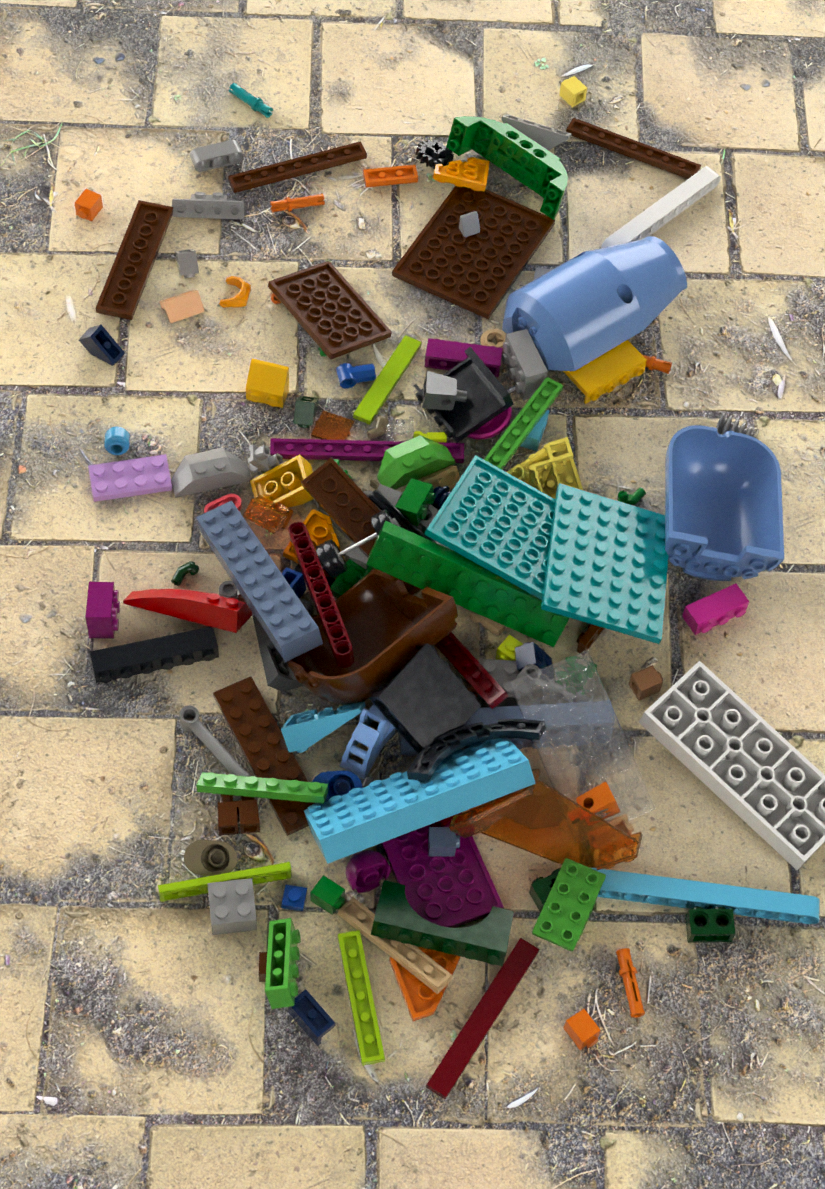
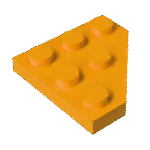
M470 157L465 162L461 160L451 161L446 166L436 164L433 179L440 183L447 182L457 187H467L474 191L485 192L490 161Z
M312 509L303 523L306 525L315 551L319 544L329 539L333 540L340 550L330 516ZM290 541L283 551V557L298 563ZM323 570L324 574L330 577L325 570Z

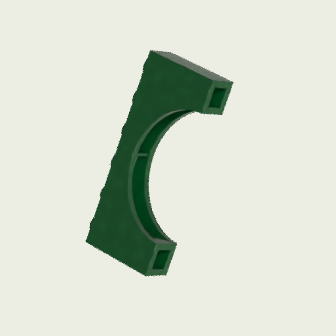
M384 880L371 935L471 960L482 961L491 965L503 966L514 911L492 906L489 915L475 925L463 928L444 927L425 920L411 908L406 899L405 885Z

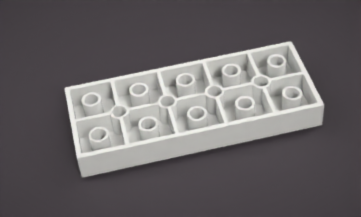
M699 661L643 713L639 723L796 870L825 843V775L703 663Z

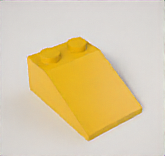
M300 454L250 480L260 514L302 505L314 499L301 485V482L313 473L311 464Z

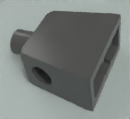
M427 371L423 385L422 408L452 410L455 401L466 402L467 391L457 389V380L455 378Z

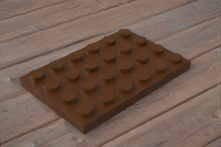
M330 261L271 280L268 283L269 289L330 360L391 337L392 331Z

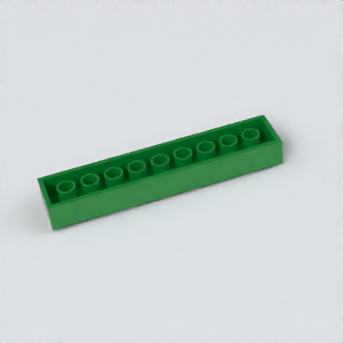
M386 520L366 563L368 566L420 589L429 587L452 596L455 604L551 647L556 645L570 619L566 616L542 610L541 599L459 553Z

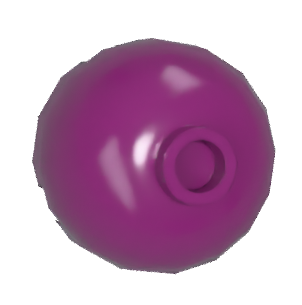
M363 850L354 853L346 866L347 881L352 890L356 889L358 893L369 892L379 887V881L383 877L386 880L391 872V867L387 860L375 850Z

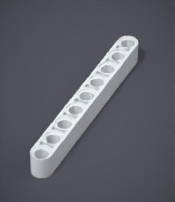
M708 166L702 168L606 238L601 248L638 241L650 236L713 190L719 184L721 176Z

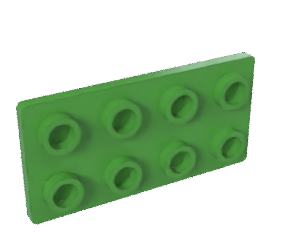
M565 858L532 934L564 949L574 951L594 908L606 875Z

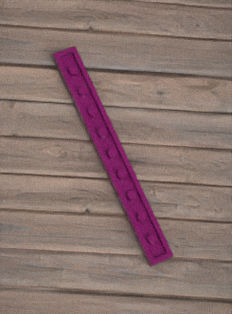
M271 438L270 455L273 456L278 453L283 459H292L300 454L304 459L329 460L332 457V459L348 461H382L387 449L403 442ZM437 442L447 447L455 463H464V443Z

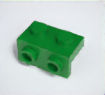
M348 559L346 562L348 570L337 576L330 587L332 595L339 598L368 575L372 567L368 566L367 569H364L351 559Z

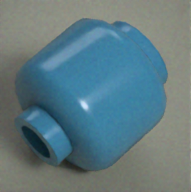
M118 426L108 429L104 439L106 451L112 455H123L126 453L130 446L129 432Z

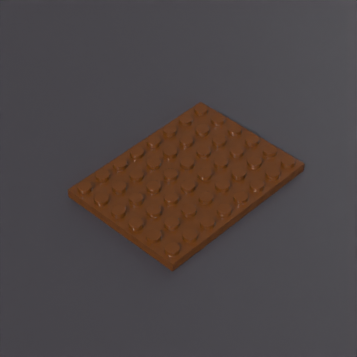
M455 186L392 270V276L489 319L553 228L555 220L487 189L483 192L474 191L467 187ZM477 211L480 233L464 237L459 229L460 216Z

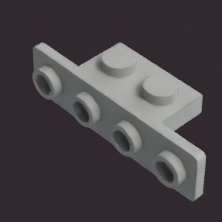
M195 192V194L191 195V199L172 200L173 217L244 219V201L228 200V195H223V193L217 192L213 193V195H205L204 192Z

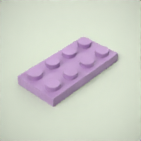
M166 454L88 465L94 502L172 490Z

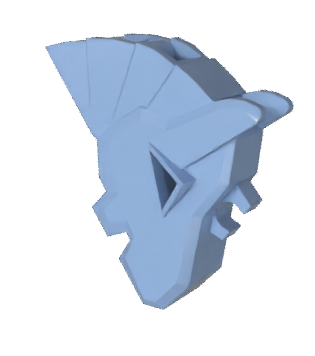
M375 704L369 709L363 708L359 723L346 746L340 767L355 773L362 779L367 777L381 749L393 737L396 729ZM373 721L379 723L377 731L370 728ZM361 743L368 747V751L357 747V744ZM351 754H354L364 760L363 764H360L355 760L351 759Z

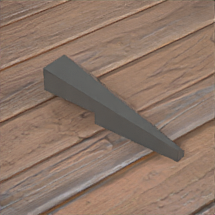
M252 613L267 685L282 692L304 686L296 680L287 662L284 661Z

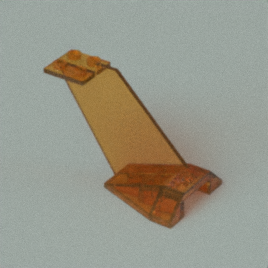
M539 768L532 769L536 784L453 816L449 826L452 832L464 838L482 833L560 865L563 864L565 858L597 870L603 868L610 869L618 863L633 861L638 857L643 836L641 832L627 835L538 779L541 773Z

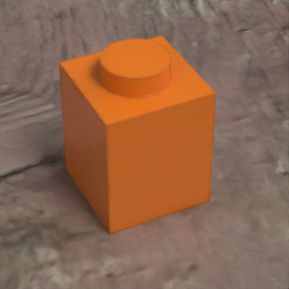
M85 189L75 201L76 215L89 221H93L103 208L102 196L88 189Z
M582 1009L566 1020L564 1030L579 1050L586 1046L590 1048L599 1041L598 1037L601 1030L585 1009Z

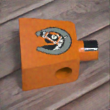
M606 781L578 796L576 801L579 807L568 811L573 824L585 818L588 825L620 813L617 802Z

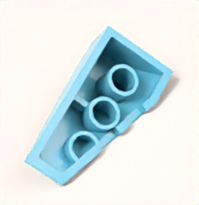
M365 702L342 705L337 710H333L332 707H326L319 713H317L316 709L291 715L281 728L288 751L301 753L308 750L310 746L360 714L366 706Z

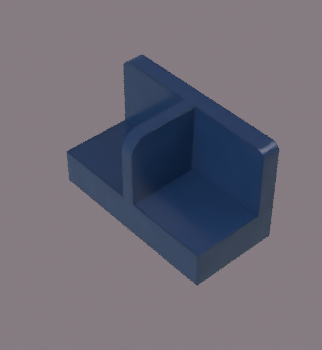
M304 990L295 998L294 1006L288 1007L289 1014L317 1046L321 1044V1038L336 1026L334 1020L307 990Z

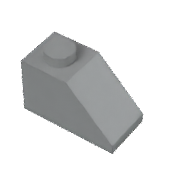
M194 249L175 251L179 275H184V278L195 277V274L199 273L196 251Z

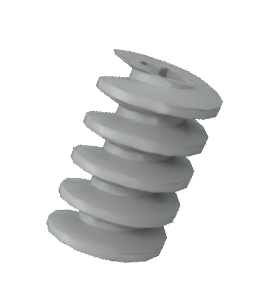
M726 412L723 413L716 426L717 432L723 435L727 431H734L756 438L759 433V429L754 433L752 432V425L745 429L746 422L740 426V419L732 422V415L726 419Z

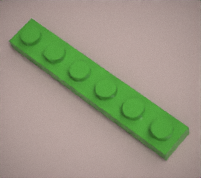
M202 772L196 784L197 792L321 804H324L329 791L328 784L216 774L213 772Z

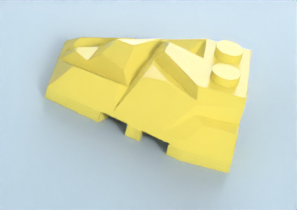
M568 437L547 443L541 450L535 454L533 453L521 464H517L507 471L512 476L554 499L559 483L583 490Z

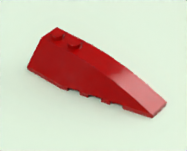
M149 589L133 591L123 600V604L233 633H237L253 613L246 602L238 601L236 598H226L216 593L193 590Z

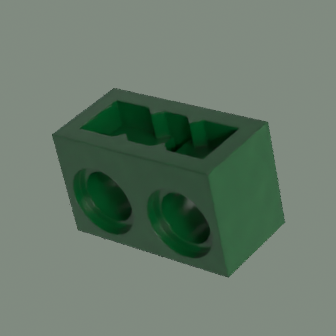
M693 907L688 909L685 917L688 943L733 941L736 934L733 909H726L725 907H715L713 909ZM694 921H700L704 926H697ZM716 921H722L726 926H720Z

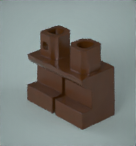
M221 794L220 802H218L219 836L239 834L237 814L240 817L241 834L260 832L257 799L241 796L242 801H233V795Z

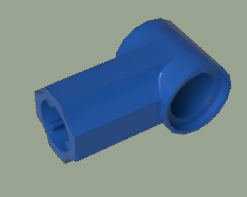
M344 363L336 368L340 386L344 389L352 388L359 382L376 380L374 364L352 366L349 363Z

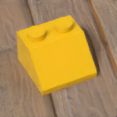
M252 358L246 384V400L283 408L289 393V367Z

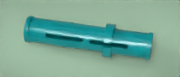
M236 83L230 85L229 92L251 106L252 110L260 112L266 118L273 114L271 112L273 108L265 104L261 98H256Z

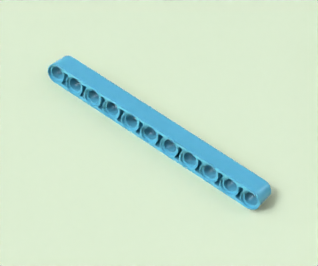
M591 868L606 875L597 897L692 909L693 907H703L704 909L725 907L726 909H733L734 915L803 924H816L819 922L820 899L815 896Z

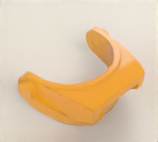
M227 277L226 283L238 287L240 292L230 299L220 300L219 305L223 308L246 306L251 285L239 277Z

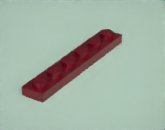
M452 632L435 645L491 709L508 697L506 691Z

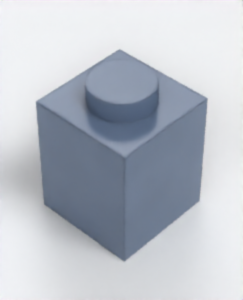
M429 827L428 856H455L456 848H460V835H456L455 827Z

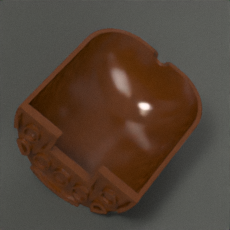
M374 569L335 600L352 644L354 663L347 668L339 667L336 664L317 614L312 619L319 628L323 644L287 661V664L299 683L325 701L338 705L365 702L374 692L381 691L415 656L419 651L416 648L418 644L428 643L434 647L456 628L457 623L455 619L458 617V612L453 597L426 587L421 591L424 598L422 599L409 594L402 580Z

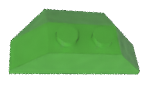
M419 435L385 451L377 479L381 485L396 490L407 485L411 478L419 480L455 464V460L446 446Z

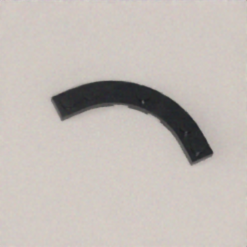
M498 719V723L484 725L483 722H478L457 728L438 737L439 741L432 746L427 745L417 755L407 771L408 779L429 781L436 768L446 757L473 743L498 738L540 740L546 729L545 721Z

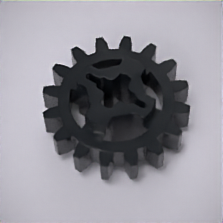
M430 139L427 142L423 140L422 143H418L415 153L417 155L416 158L421 159L420 163H426V167L430 166L435 169L436 164L448 165L449 162L453 161L454 157L452 151L446 148L443 142L440 143L437 140L431 142Z

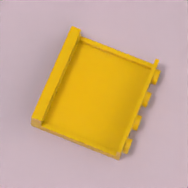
M626 340L576 371L563 372L585 395L584 403L587 404L590 401H596L606 392H612L615 387L626 384L631 378L642 375L645 371L647 360Z

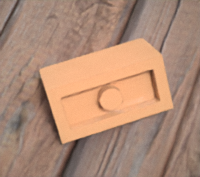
M191 290L159 301L161 308L165 309L170 323L204 312L198 290Z
M451 465L419 479V481L432 484L433 489L441 486V488L448 486L449 490H451L459 481L460 475L457 466Z

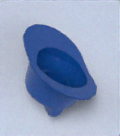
M345 770L322 772L315 776L312 781L328 784L329 791L325 802L333 796L348 794L354 788H362L359 777L355 773Z

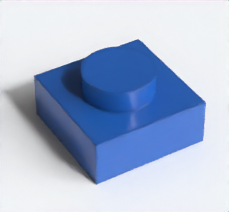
M285 884L281 908L303 912L307 888Z

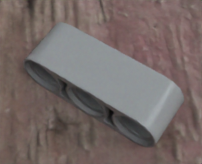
M236 140L198 147L190 152V158L195 170L199 172L237 164L244 158L239 143Z

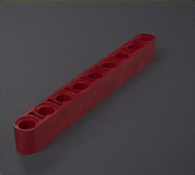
M294 522L288 528L291 545L334 659L339 667H350L355 661L350 638L306 525L302 522Z

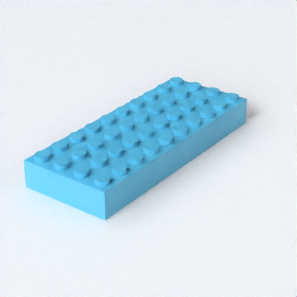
M498 738L473 743L469 748L453 752L439 764L429 781L408 779L407 771L403 773L397 772L385 780H375L364 788H354L343 796H333L324 804H312L303 811L311 834L328 864L536 783L529 760L509 738Z

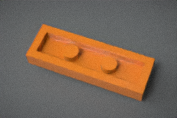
M416 165L363 170L366 187L418 182Z

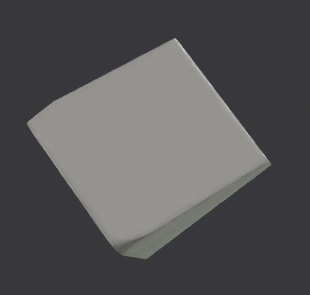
M477 211L460 216L459 229L464 237L480 233Z

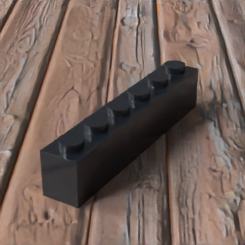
M206 627L90 651L96 683H107L118 678H130L133 675L149 674L161 669L169 670L175 666L191 665L194 662L211 661L219 657V651L213 627Z

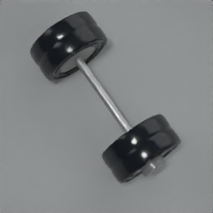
M385 509L371 517L376 533L343 551H340L331 539L319 544L316 547V552L322 569L331 578L345 573L348 568L343 555L377 537L385 520L399 526L397 520Z

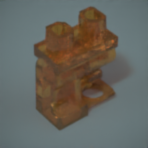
M259 495L251 499L243 517L275 534L281 528L285 529L294 511L279 502L274 509L275 502Z

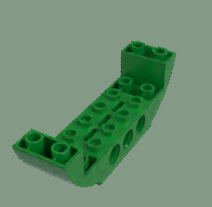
M476 116L455 117L446 148L458 156L474 150L542 196L544 200L540 211L555 220L568 183L567 172L560 162L561 158L508 123L504 124L496 120Z

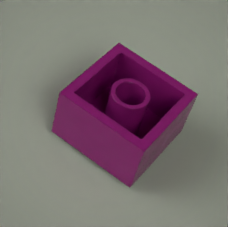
M89 581L85 615L89 638L114 639V633L119 629V619H117V613H120L119 591L115 590L114 582Z

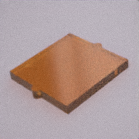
M323 411L319 420L315 421L316 426L311 436L321 440H346L350 436V430L354 421Z

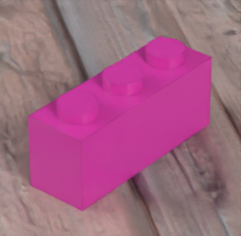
M737 583L685 606L682 617L694 635L701 632L706 633L718 624L724 625L729 619L743 616L746 613L749 600Z

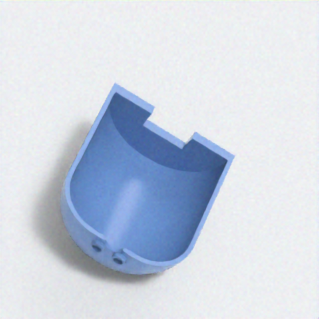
M701 425L682 428L672 437L665 457V551L669 554L668 559L674 566H680L683 568L684 573L694 577L714 581H731L732 577L742 576L743 579L757 577L759 572L766 569L771 571L783 562L784 534L781 469L776 456L764 443L746 434L727 431L723 435L719 434L715 427Z

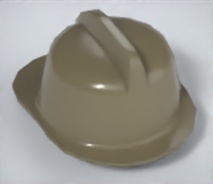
M197 840L186 848L184 863L188 870L194 874L205 876L232 872L236 867L237 853L233 846L224 841Z

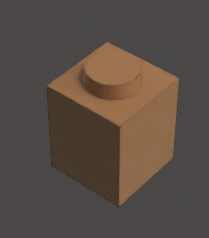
M652 665L631 674L628 685L639 701L660 692L663 677Z

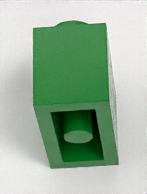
M411 478L395 507L413 525L418 526L421 520L425 519L429 505L434 503L435 493L433 492V485Z

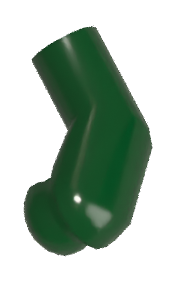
M189 561L178 567L171 582L174 585L180 586L186 574H197L199 566L195 565V562Z

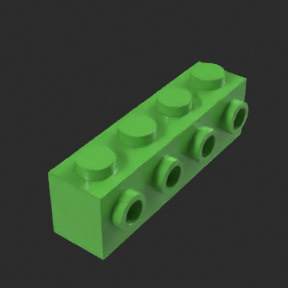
M291 918L269 921L265 993L272 1009L294 1006L295 996H298L296 978H299V969L296 962L300 960L297 943L301 942L299 930H295Z

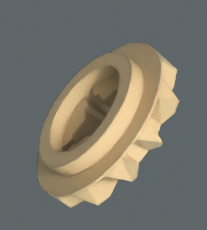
M499 329L487 330L482 334L480 344L503 348L507 333ZM494 338L497 342V345H494L493 343Z

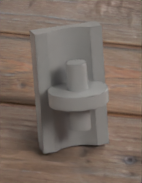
M254 444L249 446L251 455L248 463H250L249 469L252 472L257 473L260 470L267 472L283 463V457L280 454L270 455L269 447L265 445L257 447Z

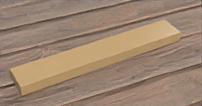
M354 897L338 910V915L356 930H360L361 934L438 994L453 980L452 974L415 945L371 935L375 914Z

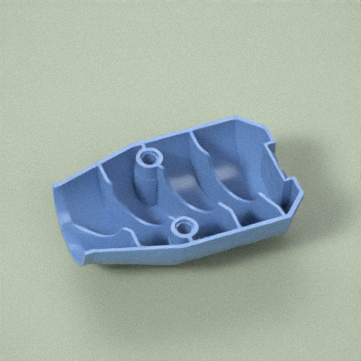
M654 236L585 251L511 293L506 302L502 331L508 334L527 329L547 370L576 371L645 330L682 290L687 288L686 275L673 250L664 241Z

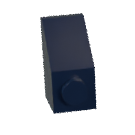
M102 325L90 327L79 339L80 343L91 355L111 366L115 365L125 354Z

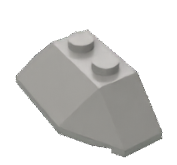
M509 114L503 115L501 119L504 124L508 123L547 150L563 143L572 135L571 133Z
M219 448L184 456L171 479L175 498L250 482L252 478L246 462L226 449Z

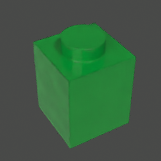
M323 875L310 892V901L333 915L336 909L339 910L345 904V889Z

